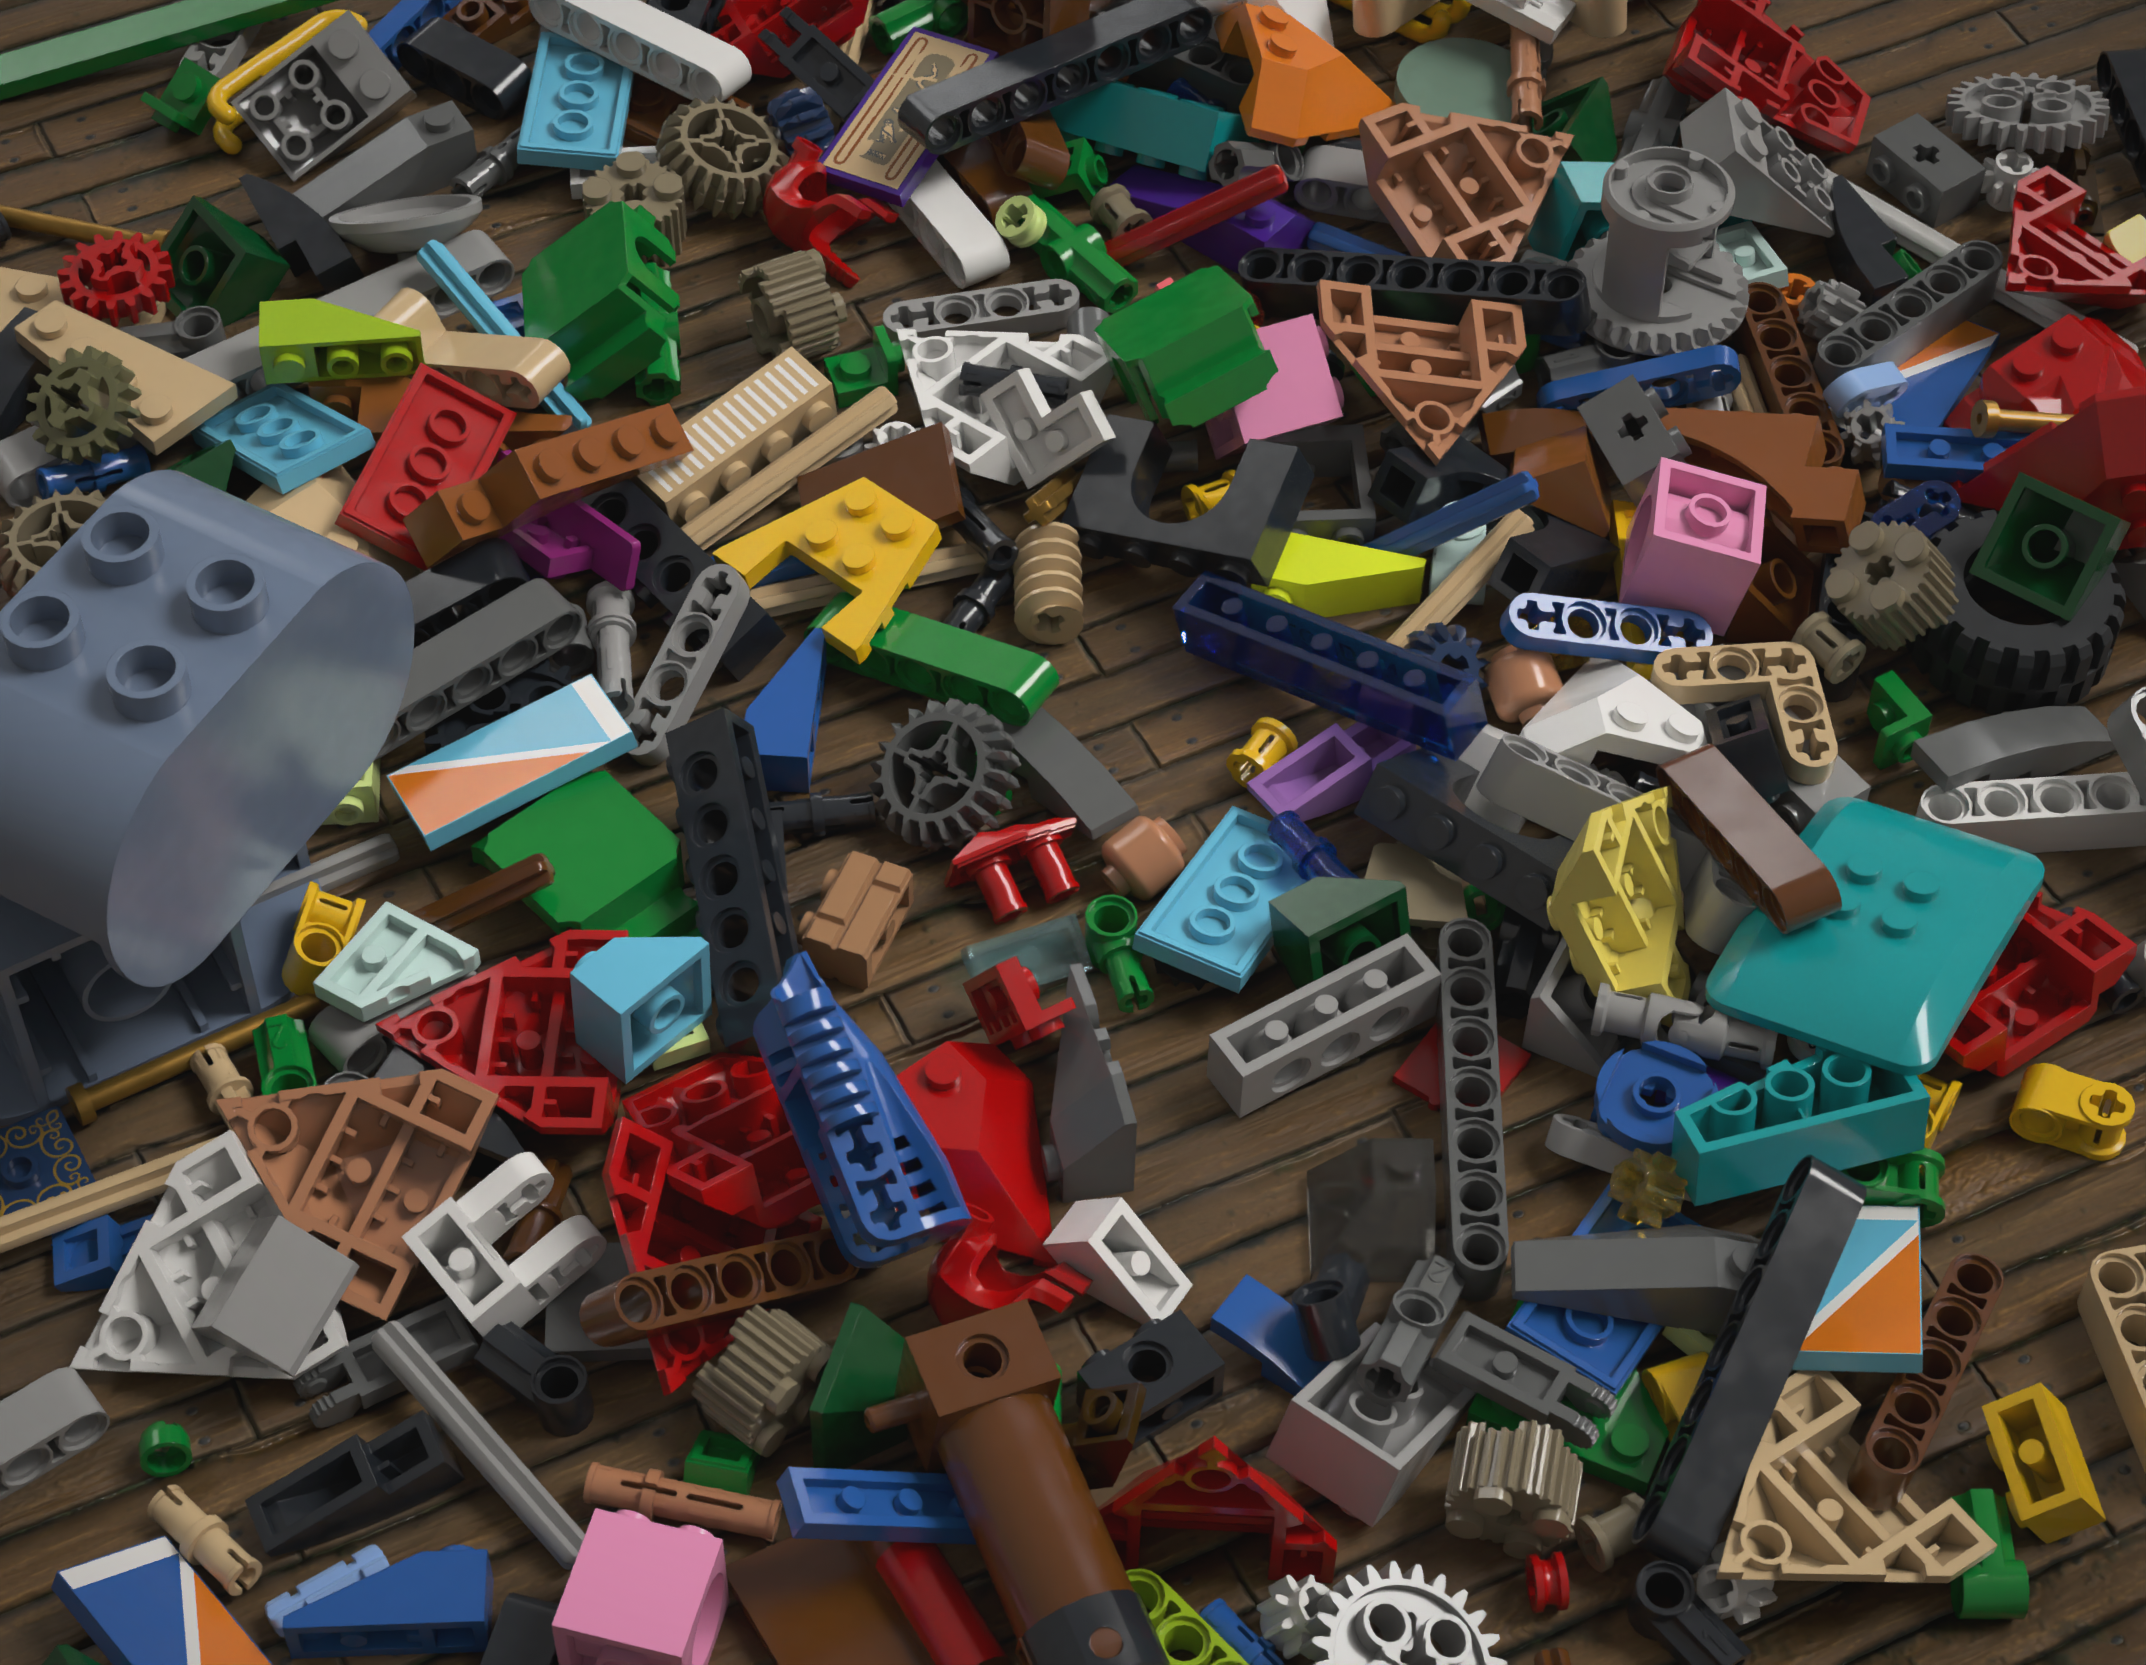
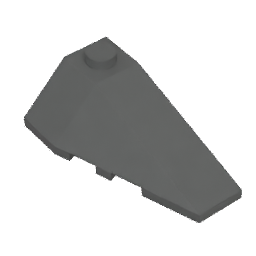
M452 100L433 106L392 124L292 194L319 213L328 224V219L331 216L345 210L384 201L427 195L450 186V180L465 171L477 160L474 130Z
M1082 963L1070 965L1066 999L1072 997L1077 1008L1065 1013L1063 1016L1065 1027L1062 1028L1050 1118V1144L1041 1146V1159L1047 1182L1057 1180L1062 1203L1134 1191L1137 1120L1118 1060L1112 1061L1111 1042L1106 1027L1100 1028L1097 1003Z
M1690 1224L1514 1241L1511 1247L1512 1299L1718 1335L1760 1240L1751 1235Z

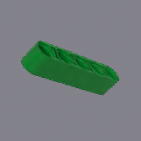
M848 592L837 593L806 628L804 640L814 628L824 626L854 600L855 597ZM892 607L894 616L885 629L878 628L871 639L870 646L872 650L866 660L860 665L827 643L828 664L947 703L949 698L960 700L965 705L969 703L977 704L987 712V715L992 714L1001 722L1021 727L1027 725L1059 685V676L1053 665L1044 657L1034 652Z

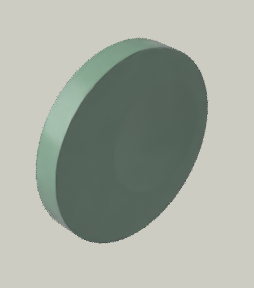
M1444 38L1424 43L1410 51L1399 64L1394 87L1396 104L1420 106V113L1446 118L1450 112L1511 123L1512 101L1511 96L1508 97L1506 92L1507 80L1511 76L1510 51L1496 44L1471 38Z

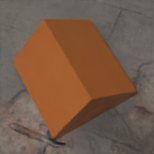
M1587 425L1515 449L1511 456L1509 477L1521 471H1528L1533 478H1536L1539 484L1540 497L1531 505L1602 538H1606L1610 530L1611 490Z

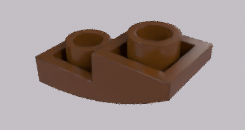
M462 0L442 17L490 44L518 32L536 20L530 11L528 0Z
M1548 408L1495 411L1484 413L1477 420L1483 452L1505 466H1510L1511 456L1516 448L1587 425L1579 411ZM1590 431L1592 440H1593L1594 445H1595L1594 436H1593L1592 432Z

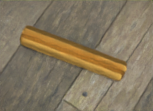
M1069 467L1025 501L1029 508L1023 514L1025 521L1030 524L1036 520L1041 527H1044L1063 513L1068 507L1083 470L1077 474L1072 467Z

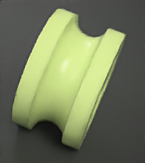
M1019 195L1011 197L1001 205L996 214L995 225L997 231L1014 246L1024 248L1033 245L1043 236L1047 225V218L1045 212L1028 197ZM1023 218L1025 221L1020 226L1017 222Z

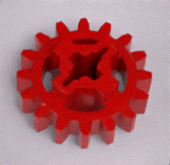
M120 230L115 231L111 240H105L100 234L94 235L95 244L91 246L79 242L75 245L78 255H64L62 259L65 268L57 271L64 304L99 321L103 318H108L112 327H117L120 319L128 317L134 324L139 323L138 313L142 311L155 315L158 313L156 301L169 302L171 299L169 288L175 287V279L168 251H161L159 241L156 239L144 244L143 235L139 232L135 233L130 240L124 239Z

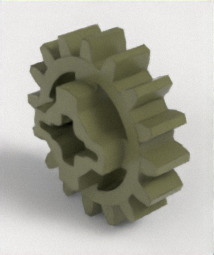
M86 346L83 353L73 348H68L66 350V362L64 363L53 357L49 359L48 362L52 372L48 377L43 374H36L34 377L37 383L42 386L40 392L27 395V400L37 405V410L26 416L27 422L39 427L32 435L33 439L45 445L47 453L80 466L84 458L95 464L101 463L102 449L117 454L119 447L116 439L119 435L131 438L134 434L126 426L128 419L139 418L141 415L140 411L131 407V401L142 395L140 389L129 384L136 376L135 373L122 366L121 359L106 351L103 353L92 346ZM79 400H82V403L89 407L88 412L85 411L86 408L79 404Z

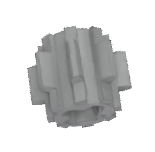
M1829 279L1828 283L1819 280L1804 293L1805 296L1797 309L1799 311L1797 320L1805 325L1803 329L1804 334L1820 342L1832 331L1864 311L1866 305L1858 300L1861 293L1843 282L1839 283Z
M1866 399L1863 402V408L1858 412L1854 410L1852 412H1844L1843 417L1847 431H1843L1840 435L1844 447H1849V450L1852 451L1851 462L1853 465L1859 462L1863 464L1865 460L1873 462V466L1876 469H1880L1882 460L1881 437L1873 433L1877 429L1881 430L1882 433L1885 423L1905 425V422L1895 421L1892 404L1889 403L1885 406L1882 404L1879 408L1871 406V402ZM1863 432L1871 434L1867 440L1863 438Z

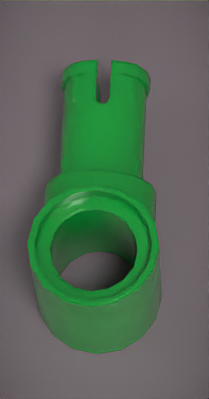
M1103 895L1094 899L1088 905L1085 912V957L1091 965L1108 974L1120 1011L1125 1013L1133 1012L1131 998L1135 999L1138 1010H1143L1152 1004L1155 996L1140 963L1143 953L1132 949L1134 935L1137 932V909L1125 897Z

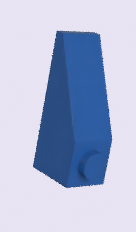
M822 628L813 629L746 709L745 721L754 726L767 791L810 792L828 665L827 643Z
M450 1545L442 1548L440 1551H421L283 1616L282 1629L291 1659L485 1652L492 1631L494 1586L488 1550H475L465 1545Z

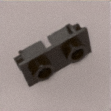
M2081 144V149L2065 146L2063 152L2060 153L2058 163L2045 162L2044 167L2048 165L2087 191L2074 225L2093 237H2104L2105 233L2094 165H2089L2091 159L2090 151L2083 144Z

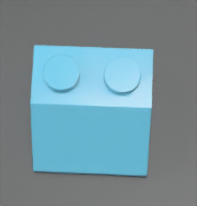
M614 937L598 951H591L585 954L570 972L576 1043L625 1084L712 1014L709 943L702 937Z

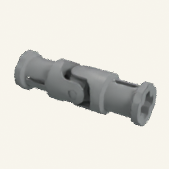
M1601 982L1590 1034L1591 1036L1600 1037L1603 1032L1637 1038L1640 1040L1641 1046L1642 1042L1655 1040L1670 1042L1696 1052L1699 1056L1719 1061L1722 1056L1758 1062L1762 1070H1767L1772 1065L1778 1032L1725 1015L1713 1009L1710 1005L1702 1007L1693 1001L1653 992L1648 997L1611 991L1610 984ZM1672 1013L1673 1025L1667 1034L1662 1028L1660 1021L1663 1017Z

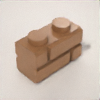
M852 851L848 853L840 870L831 868L828 871L820 893L822 903L816 913L807 911L803 916L797 932V944L802 945V952L807 951L818 975L831 980L833 977H836L840 983L865 990L869 987L914 902L913 874L908 868L884 861L882 864L879 863L877 858Z

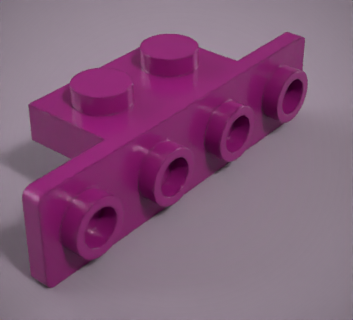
M500 451L498 453L497 463L500 462L512 451ZM581 499L499 537L510 543L520 559L533 567L540 576L560 579L569 573L591 569L621 591L634 588L641 550L640 541Z

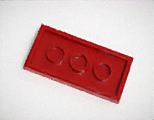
M420 363L339 513L335 525L424 571L430 569L427 568L402 519L437 491L478 479L485 474L491 466L517 413Z

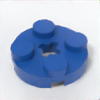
M1655 1040L1642 1042L1641 1049L1631 1050L1623 1054V1048L1607 1059L1597 1078L1594 1104L1598 1116V1129L1605 1137L1613 1139V1141L1627 1150L1640 1155L1661 1157L1671 1161L1675 1111L1718 1092L1716 1083L1713 1085L1711 1078L1706 1074L1707 1066L1702 1059L1694 1052L1680 1045ZM1655 1090H1661L1666 1093L1665 1102L1669 1105L1659 1108L1652 1107L1646 1104V1101L1640 1095L1652 1096Z

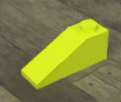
M1291 532L1269 586L1251 584V592L1318 619L1420 603L1426 559Z

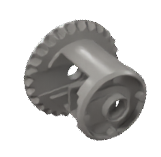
M1659 146L1629 153L1610 166L1603 179L1601 209L1610 224L1609 231L1604 232L1600 239L1592 238L1588 240L1585 248L1576 250L1573 259L1567 262V266L1575 267L1582 271L1587 280L1592 321L1588 328L1584 330L1597 340L1623 351L1649 356H1666L1716 345L1728 338L1740 326L1747 312L1750 294L1748 293V280L1743 276L1742 267L1738 263L1733 262V256L1730 252L1720 251L1719 245L1716 242L1717 228L1729 217L1735 202L1734 183L1729 174L1719 164L1692 150Z

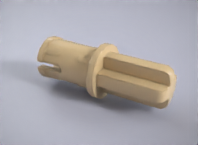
M218 1043L207 1044L204 1047L211 1057L213 1064L208 1066L198 1049L190 1059V1066L208 1093L206 1101L209 1109L213 1113L221 1115L228 1129L233 1131L216 1100L239 1096L241 1098L253 1097L254 1088L249 1079L239 1075L223 1045Z

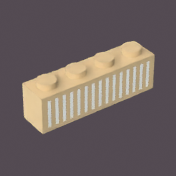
M791 346L681 425L694 449L692 453L680 461L632 477L630 480L681 528L799 443V440L804 437L807 438L836 417L837 409L832 383Z

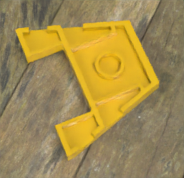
M862 477L718 548L712 554L717 564H728L733 567L745 580L749 590L787 557L793 555L854 596V600L821 628L827 643L860 665L866 660L872 650L870 641L878 628L885 629L894 616L892 606L904 588L911 589L942 540L937 523L872 481Z

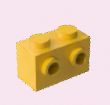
M2041 1382L1981 1406L1991 1433L1986 1436L1987 1446L1995 1464L2005 1473L2011 1490L2006 1492L2007 1504L2014 1520L2021 1529L2028 1527L2041 1540L2049 1544L2106 1521L2067 1409Z

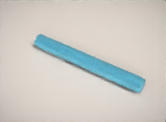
M434 239L430 240L417 252L419 263L479 333L521 336L442 243ZM561 382L540 403L548 414L572 415L573 425L579 430L591 427L592 425L591 417L574 397L565 390Z

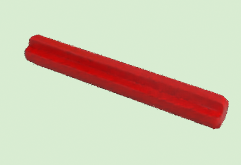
M1272 164L1104 242L1107 254L1119 265L1125 267L1286 193L1289 188L1286 175L1279 165Z

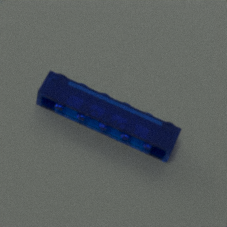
M1205 570L1172 607L1186 652L1451 760L1457 761L1488 723L1476 676Z

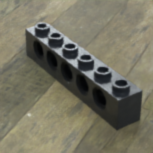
M572 424L560 436L578 431L579 429ZM630 479L582 498L583 502L640 541L639 563L632 590L650 609L659 602L667 610L660 618L671 628L697 577L703 570L717 563ZM688 582V584L683 589L679 590L681 586ZM727 586L725 590L716 589L712 596L716 599L719 594L728 595L731 588ZM751 596L714 670L717 674L725 667L739 682L787 636ZM715 613L711 617L712 620L717 616ZM698 629L691 633L700 642L694 649V652L703 648L708 642L710 636L708 629Z
M723 707L665 733L669 751L666 767L676 787L679 807L676 809V819L681 831L685 835L689 858L686 860V871L691 883L695 887L699 910H697L695 915L696 924L702 937L709 943L711 988L715 992L719 1016L716 1018L717 1033L725 1048L740 1055L762 1057L753 1035L754 1021L759 1012L772 999L770 992L780 983L786 960L798 954L799 949L754 726Z

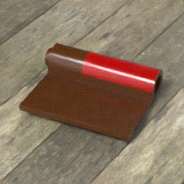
M791 1536L726 1565L728 1587L774 1665H1010L1007 1654L937 1543L797 1539Z

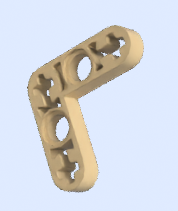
M1783 641L1672 648L1664 650L1657 655L1654 660L1650 683L1679 705L1731 702L1759 693L1761 700H1766L1780 758L1786 774L1794 781L1807 785L1820 784L1830 778L1838 755V745L1815 659L1807 648L1795 642ZM1724 666H1735L1743 670L1747 676L1740 680H1730L1723 677L1718 672V669ZM1784 666H1788V670L1790 671V673H1787V670ZM1759 667H1761L1760 676L1758 675V673H1759ZM1704 670H1706L1705 679H1703ZM1674 673H1678L1681 680H1676ZM1792 705L1803 706L1812 712L1813 717L1806 720H1797L1786 714L1784 709ZM1810 739L1809 750L1811 757L1815 760H1810L1808 754L1802 752L1804 740Z

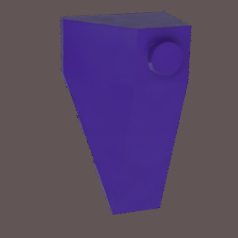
M1136 164L1132 165L1109 185L1111 186L1116 183L1123 185L1130 192V201L1137 209L1145 210L1153 220L1223 188V185ZM1271 199L1181 240V242L1239 274V261L1242 256L1253 249L1262 247L1305 249L1309 232L1316 222L1283 203Z

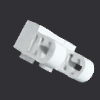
M531 1152L519 1153L505 1161L458 1201L455 1202L450 1196L402 1236L403 1240L467 1320L483 1337L497 1324L506 1325L512 1321L520 1328L524 1326L568 1286L594 1266L606 1250V1239L584 1215H576L561 1222L509 1266L494 1249L492 1244L516 1222L540 1204L553 1187V1176L536 1155Z

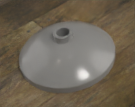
M429 195L364 205L339 212L328 220L329 225L335 230L341 240L368 252L397 254L398 262H401L416 255L430 240L434 239L444 243L459 236L478 218L483 210L481 197L477 195Z

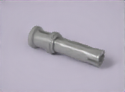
M603 581L594 585L588 591L585 598L587 612L592 618L587 626V634L597 651L598 684L624 718L633 712L635 707L630 647L634 644L637 637L636 622L631 617L635 608V599L632 590L621 591L608 581Z

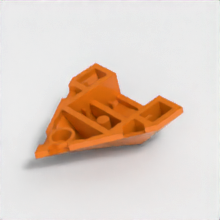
M1243 3L1216 18L1214 28L1221 51L1250 59L1254 76L1239 105L1247 136L1289 147L1303 146L1309 137L1317 135L1325 141L1360 135L1358 124L1361 118L1397 105L1344 54L1291 15L1286 14L1275 6L1265 5L1259 7Z

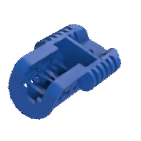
M807 951L791 956L786 960L780 983L770 992L772 999L759 1012L754 1021L753 1035L841 1254L846 1261L855 1267L863 1269L876 1268L930 1247L963 1230L971 1223L972 1218L949 1161L887 1060L834 1000L829 987L826 986L825 982L818 975ZM834 1176L836 1177V1180L839 1185L835 1188L830 1182L834 1178ZM918 1194L920 1198L913 1199L912 1195ZM849 1210L850 1216L844 1218L841 1211ZM859 1233L863 1240L870 1245L876 1246V1252L872 1253L867 1244L857 1246L853 1238Z

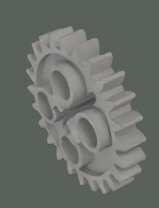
M2012 72L2010 77L1995 73L1992 74L1990 79L1977 76L1974 77V83L1962 81L1960 88L1952 87L1951 94H1947L1945 118L1946 126H1952V133H1963V140L1978 139V146L1994 144L1996 145V150L1999 151L2007 147H2015L2017 153H2022L2028 148L2033 149L2038 154H2043L2044 149L2063 152L2065 146L2081 149L2082 143L2094 144L2095 138H2103L2104 132L2108 130L2110 107L2108 106L2109 100L2102 98V92H2091L2090 85L2075 86L2076 80L2074 79L2060 81L2057 80L2056 75L2043 79L2039 78L2037 73H2031L2028 77H2021L2016 72ZM2025 101H2032L2029 124H2022Z
M1390 1561L1378 1572L1371 1564L1367 1565L1354 1577L1349 1574L1333 1586L1334 1591L1331 1590L1316 1603L1320 1612L1305 1623L1304 1627L1315 1637L1309 1639L1299 1648V1653L1316 1661L1313 1665H1508L1506 1660L1490 1657L1488 1649L1496 1644L1500 1637L1498 1634L1480 1633L1478 1626L1484 1620L1486 1612L1479 1610L1467 1614L1463 1609L1468 1595L1465 1589L1449 1597L1445 1594V1575L1441 1573L1428 1584H1425L1421 1565L1415 1564L1402 1575L1396 1561ZM1370 1622L1380 1629L1384 1640L1378 1638L1373 1633ZM1431 1638L1440 1645L1443 1655L1434 1649Z

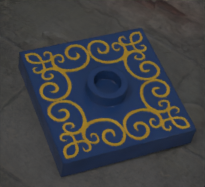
M59 1105L0 1129V1217L96 1182Z

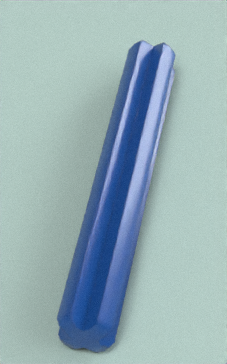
M1521 471L1362 546L1416 557L1536 502L1540 497L1539 484L1536 478H1533L1528 471Z

